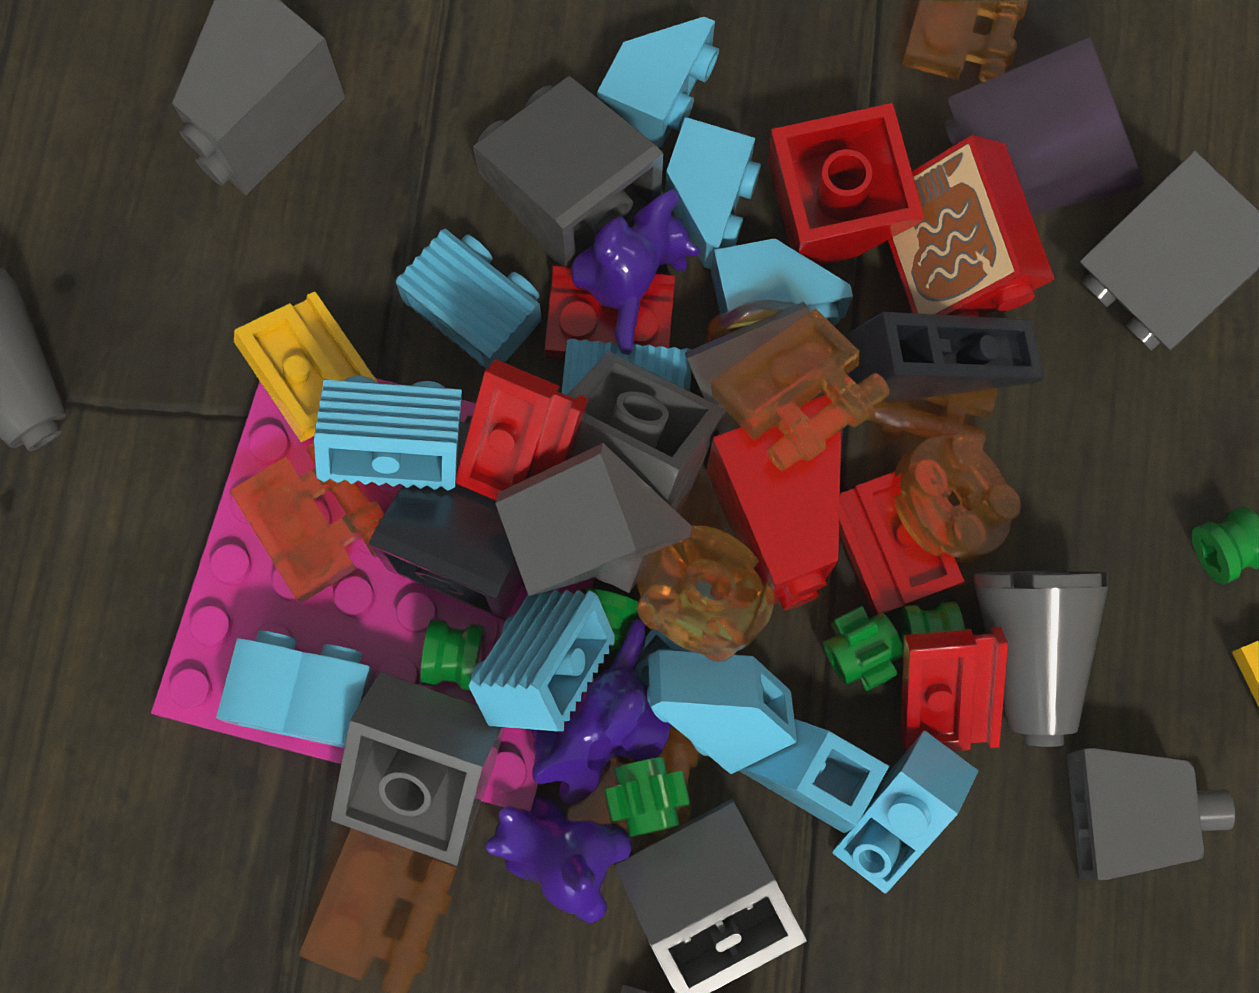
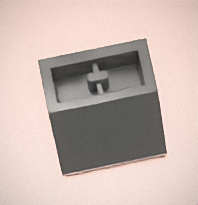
M733 799L630 852L629 858L613 864L648 942L675 993H710L807 941Z

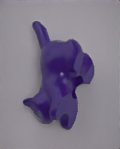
M674 189L665 192L633 216L634 218L629 224H627L622 216L606 224L595 235L593 246L578 255L573 261L571 275L575 286L591 293L601 306L617 309L618 315L614 336L619 351L624 355L631 354L633 350L640 300L648 291L659 265L667 264L681 272L687 268L685 256L696 257L700 255V249L691 242L683 220L671 216L680 199Z
M635 619L630 623L610 669L603 670L587 685V692H583L581 702L578 701L575 711L570 712V721H564V731L530 729L534 738L533 751L535 754L532 777L539 784L561 781L559 796L565 804H574L587 798L598 787L605 768L611 759L621 756L632 758L638 762L657 758L668 742L671 724L661 721L654 714L647 699L648 687L634 672L645 646V624L643 620Z
M541 795L535 797L531 812L525 809L518 810L514 807H504L499 812L500 821L496 826L495 836L486 842L488 853L505 858L506 869L517 877L540 883L542 893L556 908L569 914H575L578 919L588 924L597 922L604 917L608 904L600 891V887L605 880L608 867L629 858L631 839L626 829L618 823L599 824L593 820L572 822L555 800Z

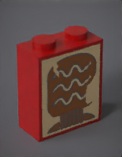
M971 135L912 171L924 219L921 223L889 239L888 242L913 313L984 317L997 309L999 311H1007L1029 303L1035 298L1034 290L1055 280L1005 143Z

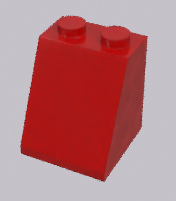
M837 391L713 437L706 469L710 482L757 594L769 604L768 606L780 602L783 611L796 608L819 597L817 590L827 585L826 578L838 562L842 402Z

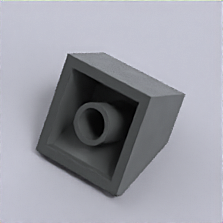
M380 672L349 723L331 821L457 866L493 771L504 727L488 726L477 705Z

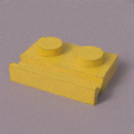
M316 292L308 294L307 299L299 304L292 306L289 303L234 330L235 345L301 443L313 437L316 432L324 379L344 381L352 376H364L377 382Z

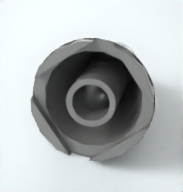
M0 268V439L10 448L24 445L30 452L45 446L62 433L58 424L66 417V412L17 282L11 278L7 270Z
M1004 571L982 572V574L974 573V590L985 634H991L992 627H1001L1008 641L1003 706L1010 731L1023 734L1024 745L1039 747L1064 745V734L1078 732L1109 588L1108 572L1068 571L1067 574V572Z

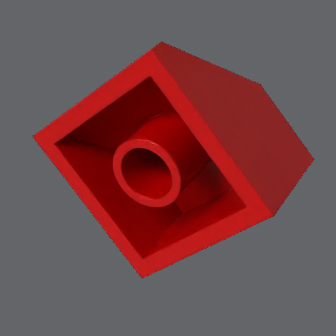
M893 103L771 129L768 164L789 247L820 266L855 258L923 221V210Z

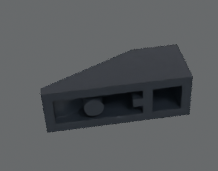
M882 312L837 340L848 401H906L1031 384L1044 379L1031 319Z

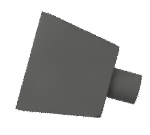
M1095 748L1082 749L1067 754L1079 880H1109L1202 859L1204 854L1202 831L1231 830L1234 826L1235 807L1230 792L1226 789L1197 790L1195 770L1189 761Z

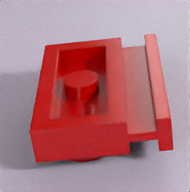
M553 266L545 340L546 358L565 359L567 340L576 339L578 341L588 340L591 342L601 341L603 343L613 342L617 344L614 336L618 315L617 309L601 306L591 293L577 288L572 281V267ZM656 274L648 291L640 300L634 344L669 348L675 275Z
M495 359L486 369L455 483L496 500L499 492L570 459L589 398L579 394L574 399L558 392L560 386Z
M915 464L840 493L839 534L873 616L914 604L959 587L965 582Z
M992 627L991 634L973 635L971 629L904 635L900 740L904 753L924 730L952 751L970 750L971 743L988 742L989 748L1000 747L1008 641L1001 627Z

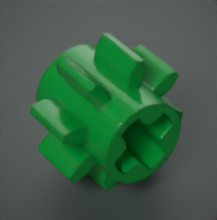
M860 606L835 618L834 622L830 623L835 636L823 641V647L834 672L844 685L859 679L864 691H868L898 675L892 662L903 657L904 648L896 629L884 613H879L868 619L864 608Z
M664 757L638 761L614 769L618 786L604 789L611 823L626 820L629 837L680 825L676 808L689 805L690 803L683 771L667 774Z

